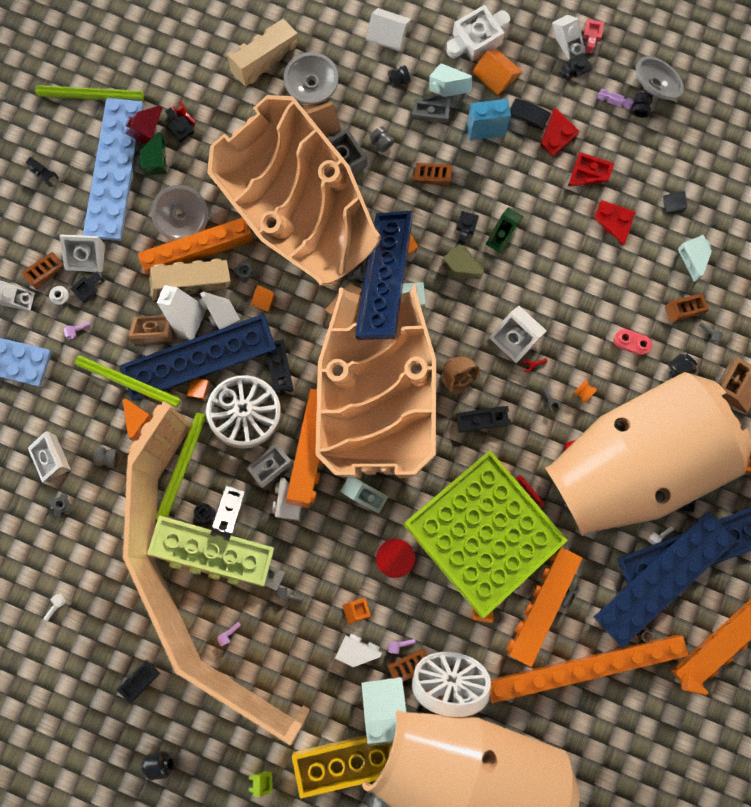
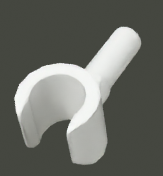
M669 527L660 535L653 532L648 542L652 545L661 542L665 536L674 531L673 527Z
M56 594L50 599L54 605L46 614L44 620L48 621L53 613L65 604V599L61 594Z

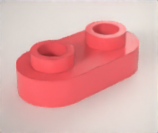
M627 329L619 330L614 336V344L618 348L637 355H645L652 348V341L649 337ZM623 335L628 338L627 341H624L622 339ZM640 342H644L646 346L642 347Z

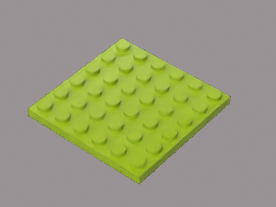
M491 450L403 523L405 528L482 619L568 541Z

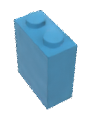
M508 99L471 103L467 120L469 140L505 136L511 118Z

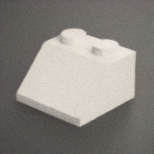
M518 306L508 314L489 338L517 363L547 331L525 310Z

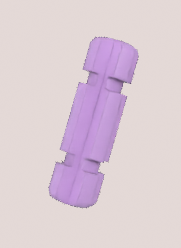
M601 89L598 94L599 100H607L608 103L619 107L622 105L623 108L628 110L633 105V99L628 97L625 99V96L614 92L608 93V90Z

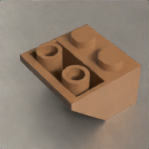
M737 357L729 362L718 384L726 392L722 396L723 399H726L729 404L747 413L751 407V364Z

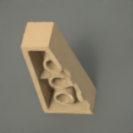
M284 19L267 28L264 35H256L250 44L246 45L244 43L239 46V51L236 53L231 51L227 54L232 74L245 87L253 84L276 61L282 60L288 51L296 48L299 43L298 33Z
M213 259L210 262L197 260L189 264L176 262L173 265L156 264L150 267L149 282L152 301L159 299L164 285L179 288L188 295L198 292L199 289L207 292L228 288L230 276L227 260Z

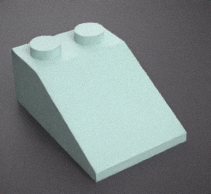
M402 677L363 682L362 694L368 746L392 744L396 732L395 712L396 710L406 712Z

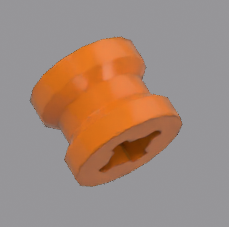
M585 380L573 394L579 396L581 401L585 403L597 389L591 387L589 382Z

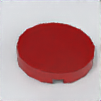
M390 539L379 547L376 554V562L384 575L391 578H399L412 570L415 563V554L413 548L402 539Z

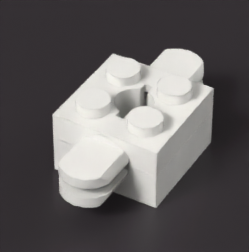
M483 5L454 22V38L447 42L446 47L448 56L457 58L466 53L473 62L483 56L487 50H492L502 45L503 30L508 28L510 22L509 14L501 10L491 15L487 7Z

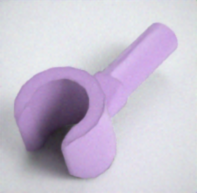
M89 321L75 327L67 326L64 329L66 339L76 338V331L91 326Z
M239 622L218 636L217 641L220 646L230 642L228 636L241 626Z
M415 639L403 642L392 641L388 644V652L399 653V647L416 644Z

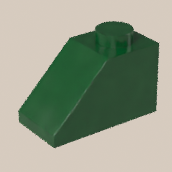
M157 132L140 150L138 167L142 169L145 176L167 174L165 139L162 132Z
M508 207L502 213L486 245L502 253L524 216Z

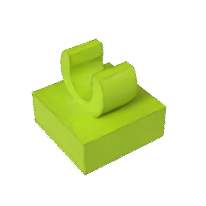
M264 771L249 776V780H253V787L249 788V791L253 792V796L262 797L272 793V772Z

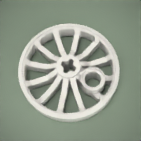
M235 376L220 383L211 393L206 408L207 420L213 433L223 443L235 448H252L267 441L278 426L281 412L280 402L273 388L265 381L253 376ZM242 384L253 385L251 391L244 400ZM238 385L240 400L237 399L234 391L228 389L229 387ZM258 387L266 391L258 399L252 401ZM226 397L234 399L229 404L223 402ZM269 397L274 402V405L257 407ZM214 405L229 410L227 412L212 413ZM247 409V412L243 411L242 413H240V410ZM276 412L274 420L259 415V413ZM230 418L217 428L213 423V420ZM254 420L270 425L271 427L266 433H264L260 429V427L255 423ZM236 422L229 438L221 434ZM247 422L258 433L259 438L249 439ZM243 423L245 441H235Z
M456 652L433 653L424 657L415 668L412 680L413 693L425 708L436 714L447 717L470 716L481 711L488 703L490 697L491 681L487 670L478 661L467 655ZM449 666H454L453 672H451ZM441 695L443 697V701L438 700L436 698Z

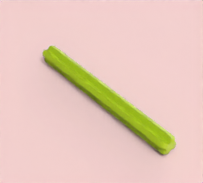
M41 85L36 86L35 90L38 97L93 100L115 98L144 101L143 91Z
M77 356L75 360V365L162 403L164 401L174 408H177L181 400L178 397L85 357Z
M195 414L157 512L156 521L159 516L166 518L169 516L206 420L204 414Z

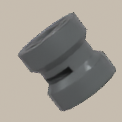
M383 126L375 129L369 137L373 143L377 144V149L381 153L391 148L395 142L391 136H388L387 130Z
M97 447L94 456L95 466L102 467L107 465L109 468H116L119 461V450H106L104 447Z

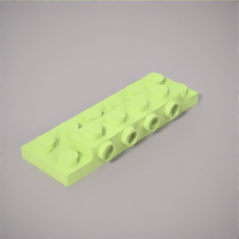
M163 516L158 517L147 552L148 556L166 560V562L170 563L169 566L175 569H181L183 566L189 568V572L200 575L201 572L209 573L208 577L220 580V577L227 578V582L230 584L239 585V582H247L261 587L264 586L274 547L231 536L229 541L223 540L224 537L218 535L216 537L211 536V530Z

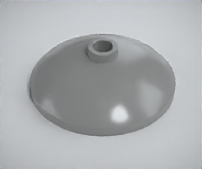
M316 52L302 53L294 57L286 66L284 72L285 88L290 96H293L301 103L318 104L324 102L333 95L337 88V68L323 54Z
M651 56L642 57L637 62V78L648 93L663 100H675L682 95L684 91L683 82L678 73L666 62Z
M173 185L165 188L156 196L152 204L151 215L159 233L165 238L175 241L205 229L208 222V207L204 198L195 189L185 185ZM181 209L182 215L177 216L176 210Z

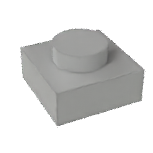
M269 566L264 585L277 591L285 572Z

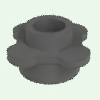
M244 261L234 269V273L240 277V282L246 283L249 278L256 276V271L251 268L248 261Z
M62 493L58 498H52L49 501V505L54 509L53 513L55 516H61L62 513L72 509V504H70L67 494Z

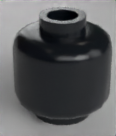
M678 354L668 364L671 370L668 374L672 378L683 372L694 375L697 372L696 366L698 364L689 354Z
M166 751L152 752L146 755L141 769L149 780L166 779L174 769V760Z

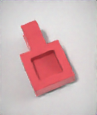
M586 20L583 39H588L585 48L586 53L592 54L595 42L601 41L604 22Z

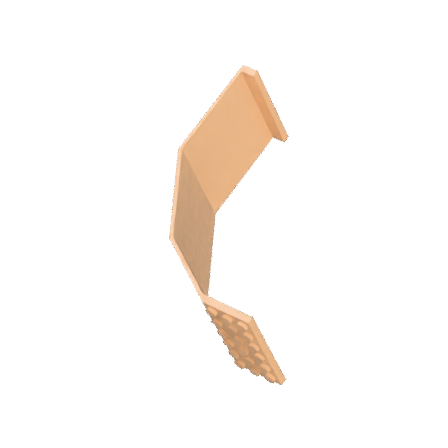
M163 401L161 405L159 404L154 409V417L150 423L147 422L141 430L142 435L138 441H134L129 448L123 559L175 672L291 745L310 709L303 705L296 718L293 719L201 661L155 562V557L147 555L157 524L155 518L157 515L158 479L191 427V424L171 405Z

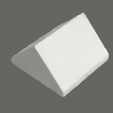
M377 8L371 14L366 41L400 51L411 19Z
M60 235L65 270L103 271L105 244L99 236Z
M48 431L44 432L28 447L42 482H46L71 470L56 435Z

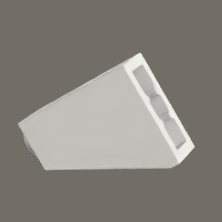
M164 285L157 304L178 338L188 341L194 339L206 310H204L200 302L179 288Z

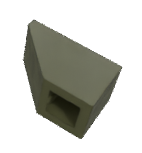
M460 244L442 258L441 264L454 278L481 279L484 274V268L481 263L475 262L469 250L465 247L463 248Z

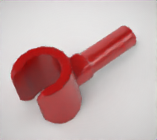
M181 101L178 102L181 106L180 109H176L173 106L178 116H184L192 125L196 123L186 112V108Z
M547 358L534 362L525 360L522 362V365L529 364L531 367L524 370V372L529 373L533 367L548 361Z

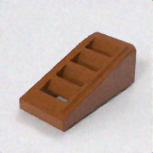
M416 163L413 181L449 187L453 165ZM421 169H424L423 176H419ZM428 170L431 171L430 177H427ZM435 171L439 172L438 177H434ZM442 172L446 173L445 178L442 177Z
M51 252L26 268L21 274L37 290L64 267V264ZM53 260L57 265L53 267L49 261ZM47 265L50 270L47 271L43 266ZM41 269L44 274L40 275L38 271ZM34 274L38 277L35 280L32 277Z
M703 294L674 300L665 306L671 323L709 311ZM695 300L697 301V304H698V306H699V309H697V306H696V304H695Z
M424 648L388 664L387 666L392 677L400 678L395 668L398 665L403 674L401 676L402 682L413 677L415 670L410 663V659L413 658L417 666L419 663L417 656L420 655L422 659L427 656ZM402 663H407L410 670L409 673H406Z

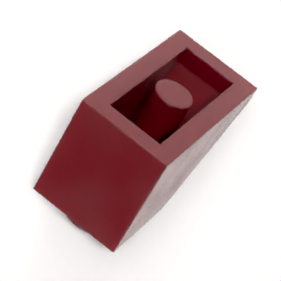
M156 106L139 111L133 117L129 116L125 124L127 127L125 134L146 144L153 136L163 107Z

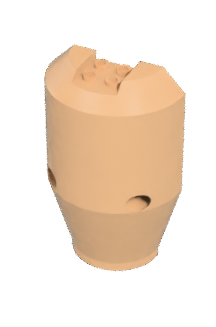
M267 95L253 107L257 114L250 117L241 129L234 131L231 138L223 134L210 146L207 173L264 244L312 276L321 286L329 285L359 266L377 247L381 236L374 227L352 170L344 158L293 96Z
M413 285L412 290L401 296L395 339L384 340L356 339L355 334L362 295L339 288V297L318 360L316 456L336 476L361 479L363 472L366 475L384 472L386 475L395 474L399 478L413 477L436 456V357L417 296V285Z
M683 372L600 416L551 465L545 467V470L554 481L574 517L581 536L591 532L660 519L745 474L751 452V436L748 428L741 429V424L731 411L729 403L722 397L726 392L718 383ZM614 424H622L624 427V431H618L614 427ZM656 492H660L663 495V500L660 503L656 501Z
M396 710V732L387 763L373 785L367 782L362 784L364 790L374 793L391 807H579V787L566 751L480 718L447 717Z

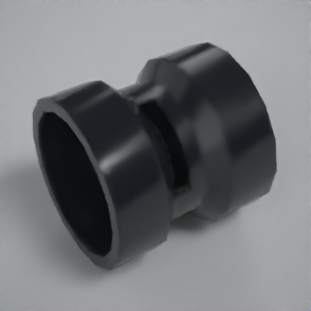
M406 65L399 67L398 70H388V78L392 88L399 87L402 83H411Z
M646 92L637 93L634 98L635 105L633 106L632 114L640 118L650 116V105L653 102V96Z
M201 503L194 509L195 519L203 524L213 522L216 517L215 509L209 504Z

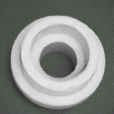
M56 286L50 291L49 298L54 304L62 305L67 302L69 293L64 287ZM61 292V296L56 298V294Z

